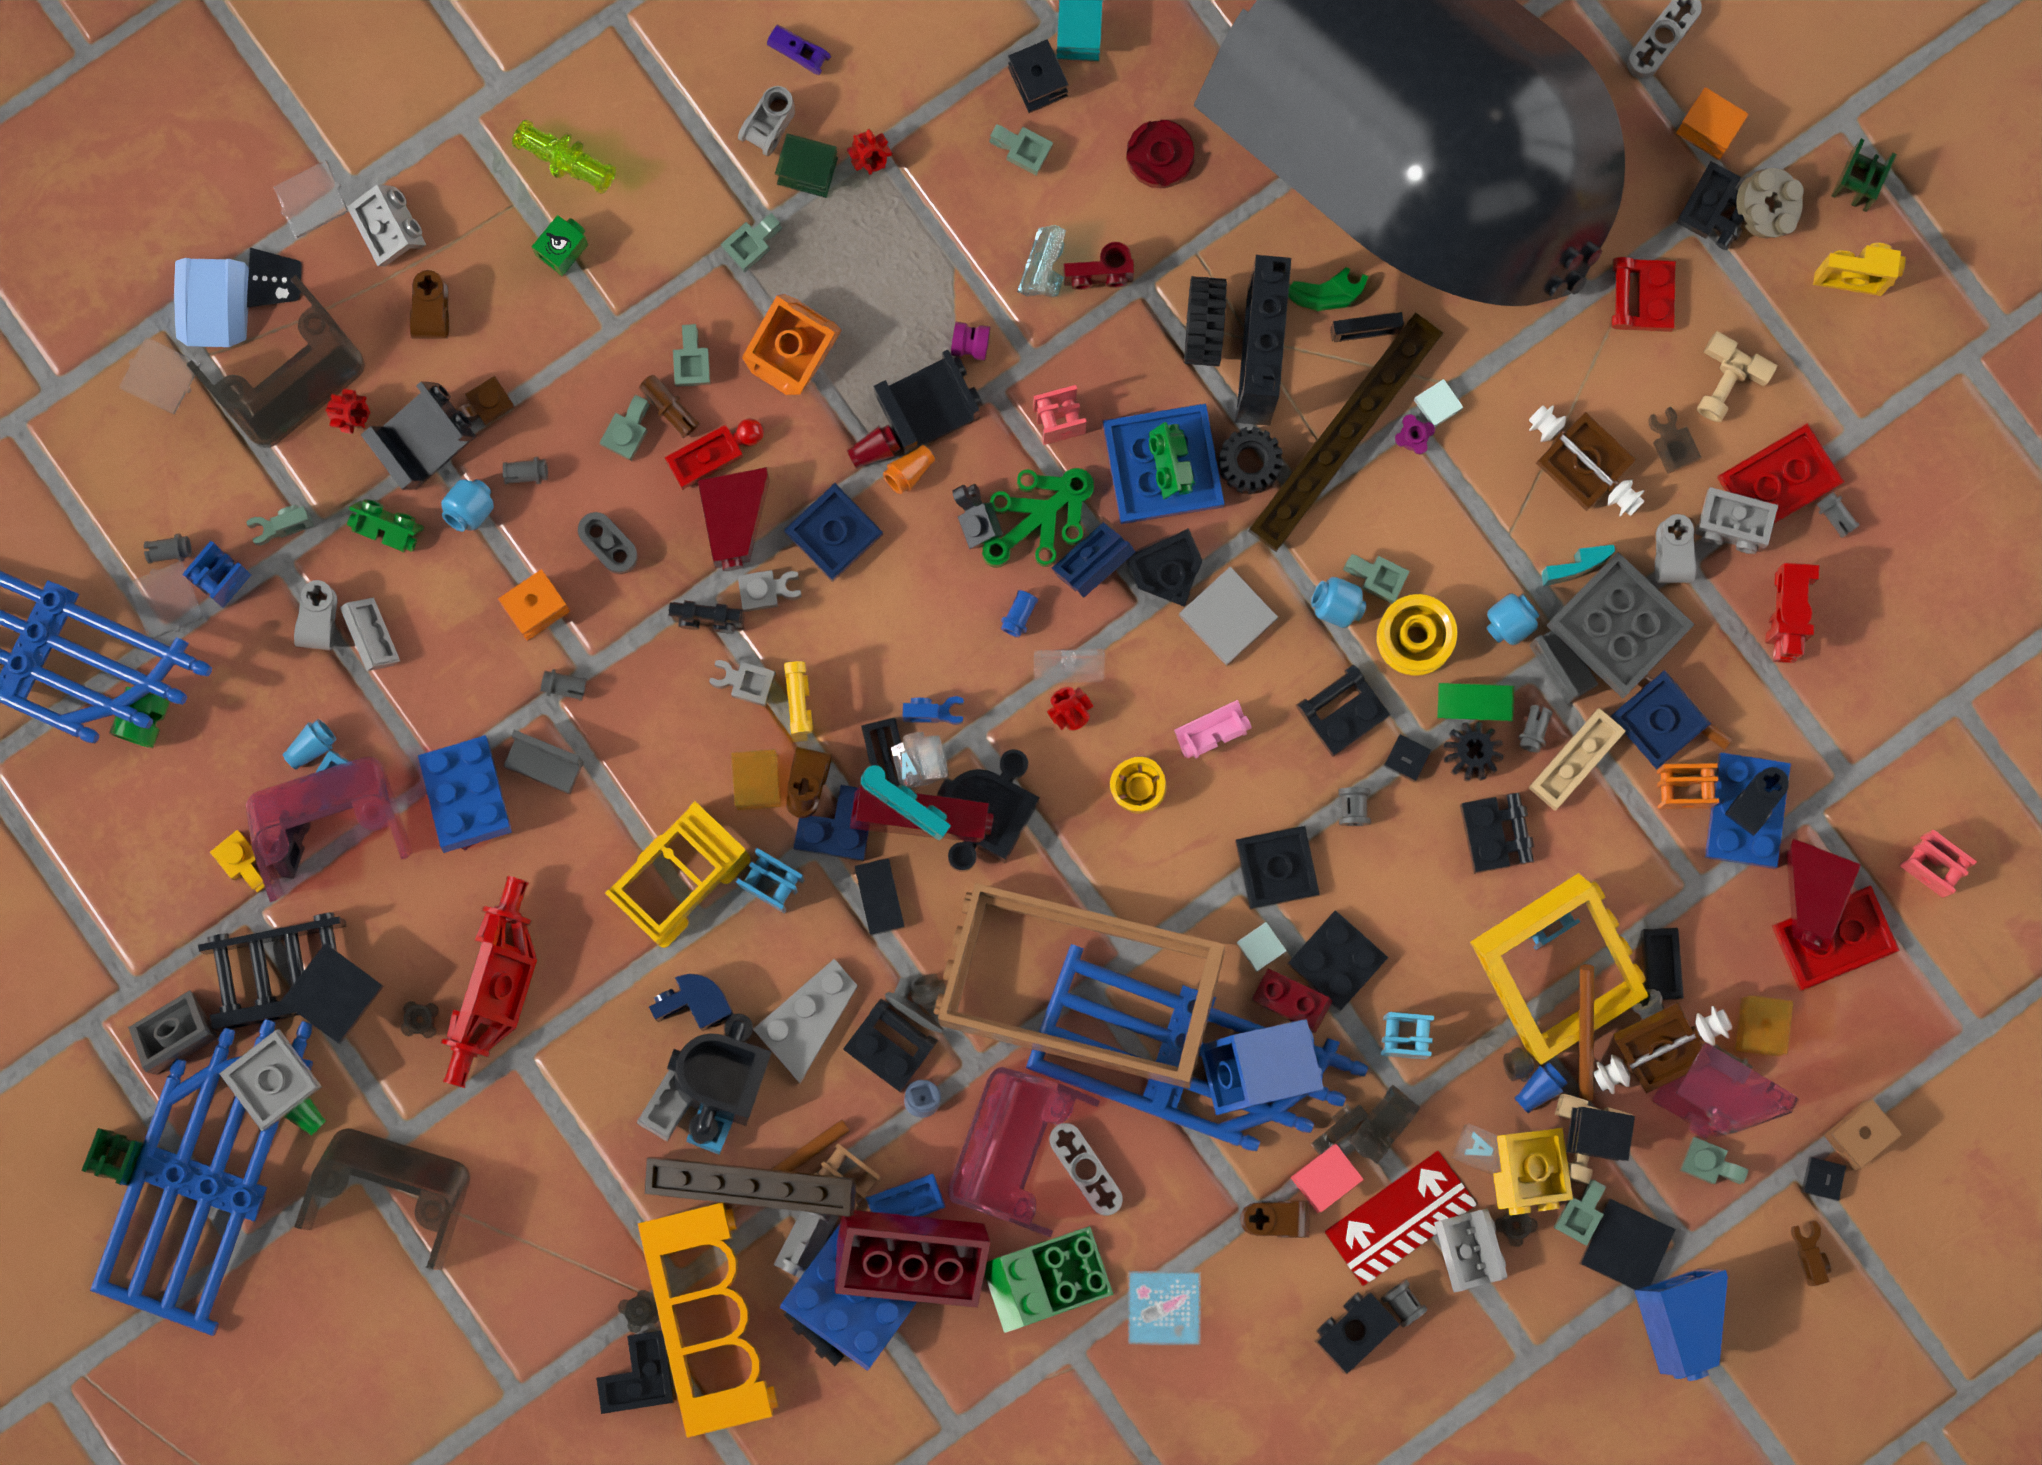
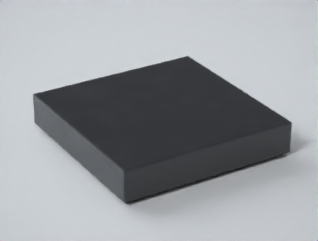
M1305 826L1235 840L1250 910L1320 895Z
M324 943L281 1001L335 1042L341 1044L384 986L331 946Z
M1608 1198L1602 1211L1604 1215L1593 1233L1579 1264L1633 1290L1650 1286L1676 1229Z

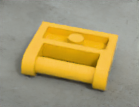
M803 661L788 662L784 664L787 683L791 736L793 742L808 741L807 734L813 731L811 710H806L805 696H810L808 675H803L806 674V665Z

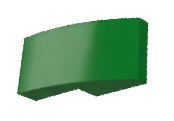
M1439 683L1437 718L1513 721L1515 686Z

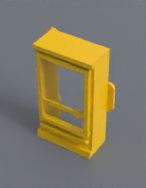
M694 801L663 835L657 836L638 856L637 862L605 894L660 947L666 948L688 927L689 922L686 917L720 882L723 884L731 883L750 863L751 858L746 849ZM679 834L715 867L703 882L674 856L672 849L667 848ZM663 852V856L666 859H671L698 887L659 926L624 890Z

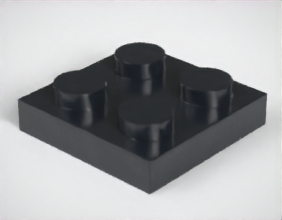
M1335 910L1287 964L1319 993L1329 997L1332 1000V1004L1341 1011L1389 957Z

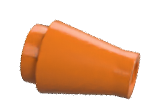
M921 445L918 449L887 464V470L883 472V477L896 493L910 492L928 467L935 462V457L926 446Z

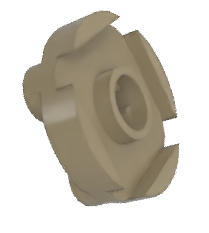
M1778 168L1761 169L1756 171L1751 177H1747L1739 187L1736 202L1738 214L1743 215L1744 220L1748 224L1744 225L1751 234L1765 239L1792 233L1796 229L1802 213L1803 185L1800 181L1794 180L1789 173ZM1772 197L1774 200V208L1771 212L1769 211V205L1765 203V199Z

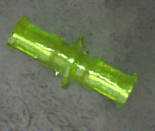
M527 119L519 124L512 138V146L518 150L523 148L536 155L538 159L549 162L551 175L555 178H562L569 173L570 176L577 180L581 179L594 186L595 191L600 194L605 193L610 187L616 174V167L611 164L604 165L593 159L591 155L583 152V143L577 141L570 147L572 136L568 133L564 134L559 140L557 137L533 127V122Z

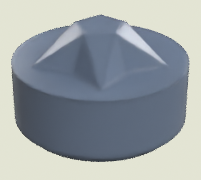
M928 1080L914 1081L906 1089L904 1105L908 1112L916 1117H929L939 1108L941 1100L940 1090L934 1083Z

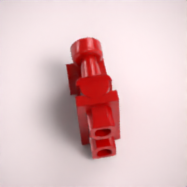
M1783 563L1778 568V571L1775 572L1774 585L1777 587L1776 611L1769 619L1771 629L1766 632L1765 643L1774 644L1773 662L1795 663L1797 657L1804 656L1805 642L1814 635V625L1808 624L1813 614L1812 608L1808 603L1809 585H1813L1819 580L1820 565Z

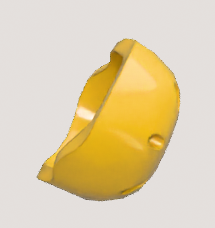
M1133 757L1125 760L1115 768L1110 778V789L1119 806L1131 813L1143 814L1153 811L1164 800L1166 778L1155 761L1146 757ZM1139 766H1142V773L1138 772ZM1124 776L1127 781L1121 780L1120 777ZM1159 776V779L1153 782V779ZM1127 795L1126 798L1120 799V796Z

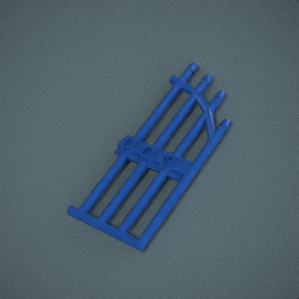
M0 571L1 587L36 602L27 621L0 609V625L20 633L11 653L0 648V664L4 665L0 673V703L76 738L80 737L81 740L87 743L95 744L99 740V734L89 727H84L83 723L115 715L130 723L134 722L135 725L141 728L149 729L153 724V719L143 712L138 713L136 709L129 706L150 692L164 699L168 698L170 702L183 705L187 700V695L177 688L172 689L170 685L161 682L174 665L189 671L193 670L194 673L200 676L208 677L212 672V667L201 660L197 661L195 657L184 653L189 643L176 637L172 645L168 646L76 605L75 602L79 594L59 584L47 580L44 588L40 589ZM70 617L162 659L148 675H145L59 636L67 618ZM53 648L135 686L112 699L45 669L43 665ZM37 680L92 706L60 715L27 700V697Z
M1070 944L1039 1032L1139 1057L1057 1027L1056 1024L1063 1006L1162 1042L1155 1062L1179 1067L1198 990L1183 985L1179 995L1084 961L1080 959L1084 949ZM1075 972L1174 1008L1167 1029L1068 993ZM1216 997L1213 998L1208 1018L1209 1022L1239 1033L1267 1028L1213 1008ZM1327 1038L1323 1048L1313 1045L1317 1063L1320 1065L1322 1073L1325 1072L1328 1066H1332L1345 1072L1350 1071L1353 1075L1365 1077L1368 1066L1336 1053L1340 1042ZM1032 1049L1026 1065V1069L1236 1146L1241 1145L1242 1148L1249 1151H1257L1260 1141L1253 1136L1243 1135L1240 1131L1270 1121L1290 1128L1295 1127L1296 1130L1311 1133L1314 1122L1302 1116L1297 1117L1296 1114L1287 1111L1306 1096L1323 1102L1328 1101L1329 1104L1343 1107L1346 1096L1335 1090L1330 1091L1327 1087H1324V1090L1276 1101L1271 1105L1263 1104L1242 1109L1250 1113L1217 1124L1177 1109L1183 1089L1212 1098L1208 1082L1193 1077L1190 1089L1149 1079L1144 1094L1141 1096L1044 1060L1045 1052Z
M269 1019L264 1020L259 1030L260 1035L256 1038L254 1046L275 1031L276 1022ZM302 1021L297 1029V1037L293 1040L292 1047L311 1071L313 1061L303 1059V1055L308 1044L307 1039L310 1038L313 1024ZM226 1027L219 1036V1044L216 1045L209 1066L181 1082L180 1078L184 1075L186 1061L176 1058L172 1063L170 1075L167 1076L90 1289L94 1293L211 1336L216 1334L219 1323L210 1320L209 1316L243 1221L248 1219L255 1222L265 1199L264 1196L268 1187L258 1184V1180L280 1122L279 1120L266 1131L260 1132L244 1178L225 1172L224 1169L246 1111L238 1098L235 1097L211 1166L191 1159L221 1076L219 1073L241 1057L227 1059L230 1051L229 1046L232 1045L235 1030ZM201 1087L178 1153L176 1154L157 1147L172 1105ZM144 1182L163 1188L164 1191L129 1288L126 1289L109 1283V1279ZM180 1194L198 1202L163 1299L158 1301L142 1295L177 1195ZM213 1206L229 1212L231 1215L195 1314L177 1308L175 1305L210 1208Z

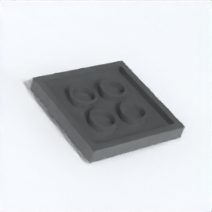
M1617 552L1546 626L1620 697L1624 698L1695 624Z

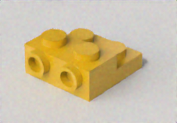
M1885 243L1866 245L1857 257L1850 251H1835L1830 253L1815 271L1813 285L1882 296L1890 286H1894L1895 280L1898 277H1902L1906 257L1901 256V251L1893 250L1890 245Z
M1563 1128L1497 1136L1502 1172L1493 1173L1498 1209L1508 1208L1509 1215L1531 1213L1530 1205H1537L1538 1211L1560 1209L1559 1201L1573 1200Z

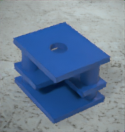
M212 541L206 545L182 574L206 595L209 593V597L222 608L227 605L251 576L240 563L235 565V561ZM226 573L227 576L218 584L217 582Z

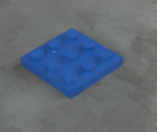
M1206 404L1103 420L1104 435L1121 525L1224 508L1225 504ZM1164 422H1167L1168 425L1179 424V428L1184 430L1188 455L1177 457L1178 462L1190 461L1195 485L1192 486V493L1179 495V492L1167 499H1163L1161 489L1157 485L1156 463L1154 455L1149 449V432Z
M839 1225L781 1303L780 1308L868 1371L917 1302L836 1294L835 1276Z

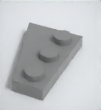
M833 959L753 1029L800 1084L858 985L838 962Z

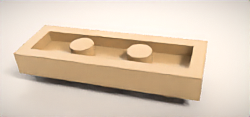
M1598 708L1528 788L1556 811L1625 733V730Z

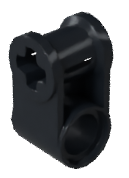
M1769 767L1759 772L1745 790L1736 797L1725 812V815L1754 836L1772 814V810L1787 792L1789 780L1785 772L1777 767ZM1772 777L1775 779L1773 785L1775 789L1767 792L1764 789L1766 787L1764 780Z

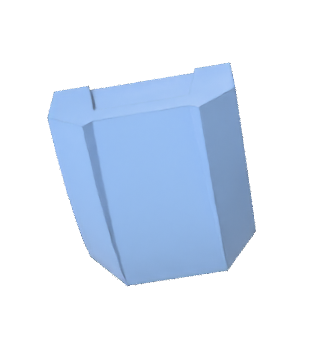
M183 258L175 261L176 338L186 346L231 347L246 340L249 273L246 263L232 259Z

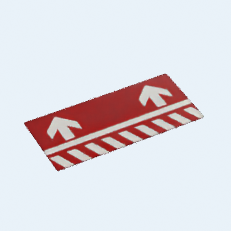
M1436 1151L1328 1228L1325 1234L1361 1285L1365 1286L1436 1235L1437 1231L1434 1222L1465 1214L1476 1206V1202L1441 1153Z

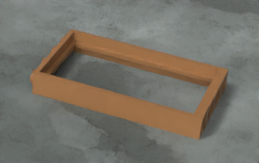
M975 883L973 893L967 892L963 903L962 913L967 914L964 925L957 926L953 939V946L957 947L954 960L949 959L945 967L943 980L948 981L945 994H938L934 1008V1014L939 1015L938 1021L940 1026L1190 1089L1225 955V944ZM990 905L1206 959L1179 1067L957 1012L986 906Z

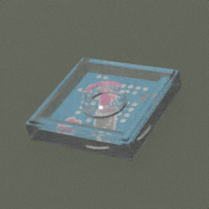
M1128 1271V1344L1200 1345L1201 1272Z

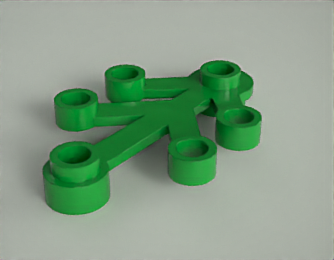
M1080 468L1070 469L1062 477L1037 475L1030 469L1022 470L1018 474L1017 485L1023 492H1032L1035 488L1058 491L1048 500L1010 497L1003 491H998L991 496L990 503L992 502L994 511L997 514H1005L1007 512L1031 514L1001 539L996 538L984 544L982 556L987 565L993 568L1004 566L1009 561L1010 550L1041 525L1040 546L1036 549L1035 559L1042 567L1051 566L1056 560V550L1053 547L1056 512L1067 503L1068 521L1062 529V538L1069 545L1078 544L1082 540L1083 529L1080 525L1082 502L1091 497L1094 490V481L1087 471ZM1029 475L1034 479V483L1031 486H1024L1021 483L1022 477ZM1073 480H1080L1083 483V488L1075 491L1070 487V483ZM1002 497L1007 500V505L1004 508H997L994 505V501ZM1069 528H1075L1078 530L1079 536L1075 539H1070L1066 536V531ZM1000 546L1003 549V553L999 557H994L989 552L990 548ZM1043 550H1049L1052 553V558L1049 561H1043L1040 559L1039 553Z

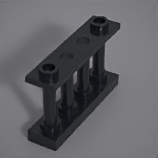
M334 912L313 916L314 922L229 938L227 933L207 937L208 943L199 944L198 949L199 952L205 955L214 953L223 1005L219 1007L220 1013L210 1015L212 1029L220 1032L225 1027L235 1029L260 1024L265 1019L275 1021L300 1016L282 1001H277L276 996H272L263 943L284 939L293 986L304 971L298 936L319 932L321 945L323 946L326 943L337 951L334 929L347 927L346 920L340 916L335 917ZM249 946L258 999L255 1000V1006L241 1008V1004H237L228 950Z

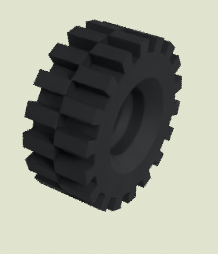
M1191 276L1186 323L1185 364L1220 366L1224 337L1227 279Z

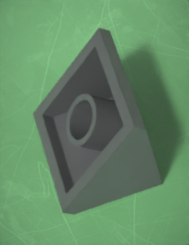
M191 990L128 1027L142 1068L145 1072L155 1075L171 1067L176 1058L184 1059L219 1038L215 1030L212 1029L210 1021Z

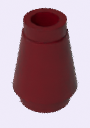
M888 424L882 428L880 425L853 445L852 448L848 449L847 452L854 466L859 468L862 465L865 466L894 457L895 452L902 448L894 431Z

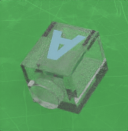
M916 732L905 735L903 743L891 747L900 784L908 788L925 786L949 777L939 735L925 737L924 732Z
M1468 1123L1462 1129L1451 1158L1492 1175L1497 1172L1498 1168L1501 1169L1497 1142L1498 1135Z

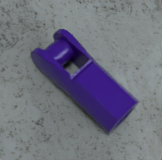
M780 25L775 26L767 40V46L787 56L816 75L821 74L822 70L820 67L824 61H829L831 55L823 48L804 40ZM806 50L813 53L809 60L802 57Z

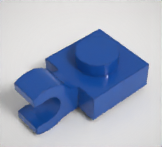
M953 696L948 698L944 704L939 705L932 704V699L911 698V703H903V722H948L953 725L962 724L963 717L953 716L949 710L953 705H964V699L959 696Z

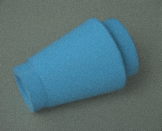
M317 719L314 723H307L282 755L286 762L297 770L331 750L332 744L337 739L330 728L324 722Z

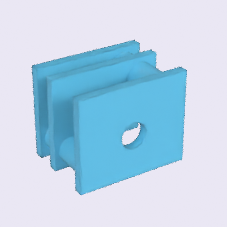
M1388 1012L1384 1015L1383 1020H1386V1034L1382 1038L1385 1047L1381 1051V1056L1424 1060L1431 1057L1432 1052H1429L1428 1048L1433 1038H1429L1430 1022L1434 1020V1016ZM1400 1022L1417 1023L1416 1037H1399ZM1398 1044L1415 1045V1050L1398 1049Z

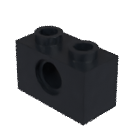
M1359 1292L1355 1293L1343 1305V1308L1346 1310L1343 1315L1337 1320L1331 1316L1316 1330L1320 1336L1314 1342L1344 1374H1348L1400 1325L1371 1292H1366L1363 1296ZM1353 1319L1360 1321L1364 1328L1362 1337L1356 1341L1350 1340L1345 1334L1346 1324Z

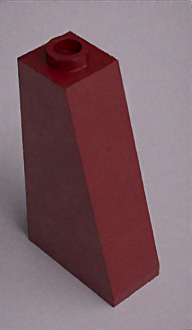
M862 785L855 792L850 823L851 829L934 838L865 790ZM916 793L918 796L916 801L924 807L928 808L929 805H933L947 815L945 821L951 826L942 839L980 843L984 839L985 834L990 835L993 813H987L989 803Z

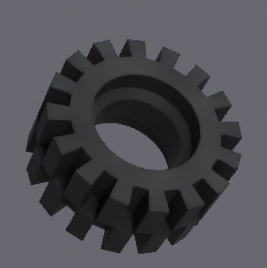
M1247 427L1241 428L1240 432H1233L1222 446L1218 462L1221 469L1220 474L1222 479L1225 478L1227 480V485L1230 488L1232 486L1237 488V492L1243 493V491H1248V494H1255V491L1260 490L1261 493L1269 485L1272 486L1279 476L1283 463V452L1278 447L1277 439L1275 437L1272 439L1269 436L1270 433L1266 430L1262 433L1258 431L1259 428L1253 427L1252 430H1247ZM1247 448L1258 450L1264 458L1262 469L1256 473L1244 472L1237 463V456L1242 450Z

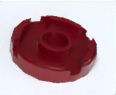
M1164 119L1153 122L1148 121L1133 131L1127 143L1126 161L1130 172L1139 182L1151 188L1165 189L1179 184L1188 176L1194 164L1195 149L1190 134L1181 125Z

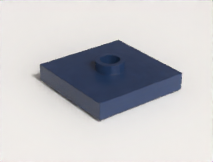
M836 483L784 529L786 535L832 582L883 536V532Z
M1666 670L1611 715V718L1625 730V734L1656 770L1711 724Z

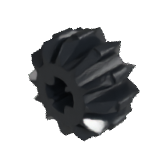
M1467 722L1462 723V734L1453 729L1449 735L1454 742H1445L1443 745L1445 750L1454 752L1444 758L1445 763L1456 762L1457 764L1451 773L1457 775L1461 769L1465 770L1464 781L1467 782L1471 780L1473 771L1479 781H1483L1486 778L1485 770L1494 774L1498 769L1492 761L1500 762L1504 757L1503 754L1493 751L1503 745L1502 740L1491 742L1490 738L1494 735L1495 730L1490 728L1485 734L1481 733L1483 728L1482 722L1475 724L1473 732ZM1467 744H1469L1470 748L1474 744L1480 748L1477 753L1480 759H1477L1476 755L1473 759L1467 756L1469 748L1466 746Z

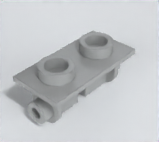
M801 1211L774 1265L801 1278L823 1248L839 1216Z

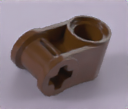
M432 270L421 271L413 279L412 308L410 311V334L412 339H448L449 336L448 287L440 275ZM430 283H434L437 289H432L431 295H427L424 289H429Z
M802 747L796 748L788 782L786 807L793 816L807 818L816 812L823 786L828 778L832 754Z
M1309 1201L1253 1203L1244 1207L1240 1214V1225L1250 1235L1310 1238ZM1256 1209H1259L1260 1215L1266 1216V1223H1261L1259 1230L1256 1229L1255 1223L1249 1222V1216L1255 1215Z

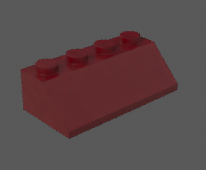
M854 1210V1215L841 1217L837 1239L835 1293L978 1308L991 1243L985 1224Z

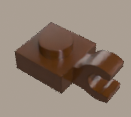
M493 376L467 392L465 396L469 404L462 405L456 408V410L464 413L470 422L480 418L486 426L513 409L514 404L497 378Z
M1816 1220L1809 1222L1812 1232L1807 1238L1802 1236L1798 1225L1791 1227V1235L1798 1245L1799 1251L1797 1252L1808 1286L1828 1283L1829 1278L1827 1274L1831 1273V1266L1826 1253H1820L1819 1247H1816V1242L1821 1236V1227Z

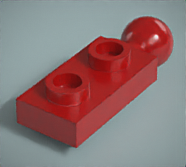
M748 418L742 420L738 424L736 432L731 434L725 424L664 458L681 489L684 490L698 482V480H702L743 458L739 446L742 444L755 446L760 443L764 436V428L758 420Z

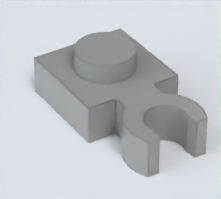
M772 570L738 575L743 612L778 607L777 597L783 596L788 600H796L802 597L800 590L789 591L786 588V584L789 581L799 579L798 572H786L777 580H774Z
M715 661V667L724 669L726 676L722 680L710 678L709 683L713 687L723 689L732 686V697L766 707L776 675L775 671L742 661L739 670L736 671L726 661Z

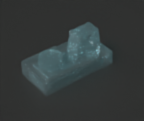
M1057 225L1038 228L1017 291L1018 293L1027 297L1040 294L1049 297L1058 296L1064 277L1052 270V267L1064 250L1063 239L1066 233L1065 229Z

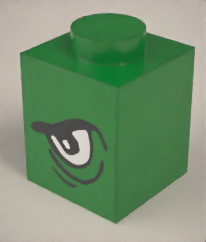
M557 215L531 247L537 258L563 277L588 246L586 237L583 235L586 231L572 218L565 221Z

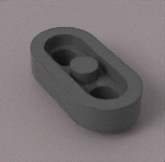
M592 512L580 520L578 535L581 541L609 571L615 574H626L633 570L638 561L637 550L634 544L606 515ZM594 527H601L603 529L602 535L598 538H594L590 534ZM625 552L627 554L626 560L621 563L614 560L616 553Z

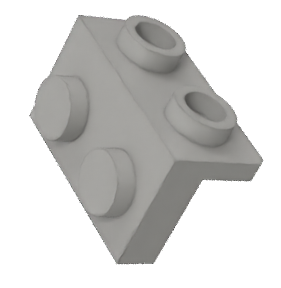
M1487 1208L1434 1222L1453 1292L1507 1279L1505 1258L1500 1251L1495 1234L1496 1226Z

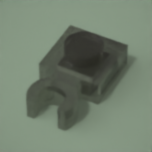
M1672 407L1665 410L1668 418L1667 424L1659 423L1655 414L1648 418L1650 428L1661 436L1653 444L1667 474L1697 462L1702 458L1688 427L1677 430L1675 425L1677 414Z
M1348 1104L1331 1117L1335 1124L1310 1145L1319 1155L1322 1154L1368 1116L1367 1112L1360 1104L1356 1105L1353 1109Z

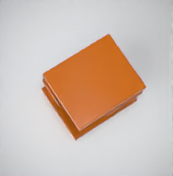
M1704 87L1675 134L1717 160H1720L1749 114Z
M542 569L498 598L527 641L571 612Z
M1718 763L1662 765L1657 769V774H1661V781L1657 783V788H1661L1662 799L1658 809H1711L1719 804V799H1715V783L1718 782V777H1714V770L1718 768ZM1674 774H1701V777H1674ZM1691 784H1701L1702 799H1675L1674 787H1688Z

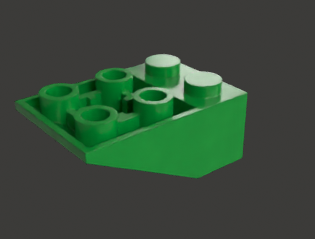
M1090 1226L998 1257L986 1263L984 1275L1004 1333L1114 1295Z

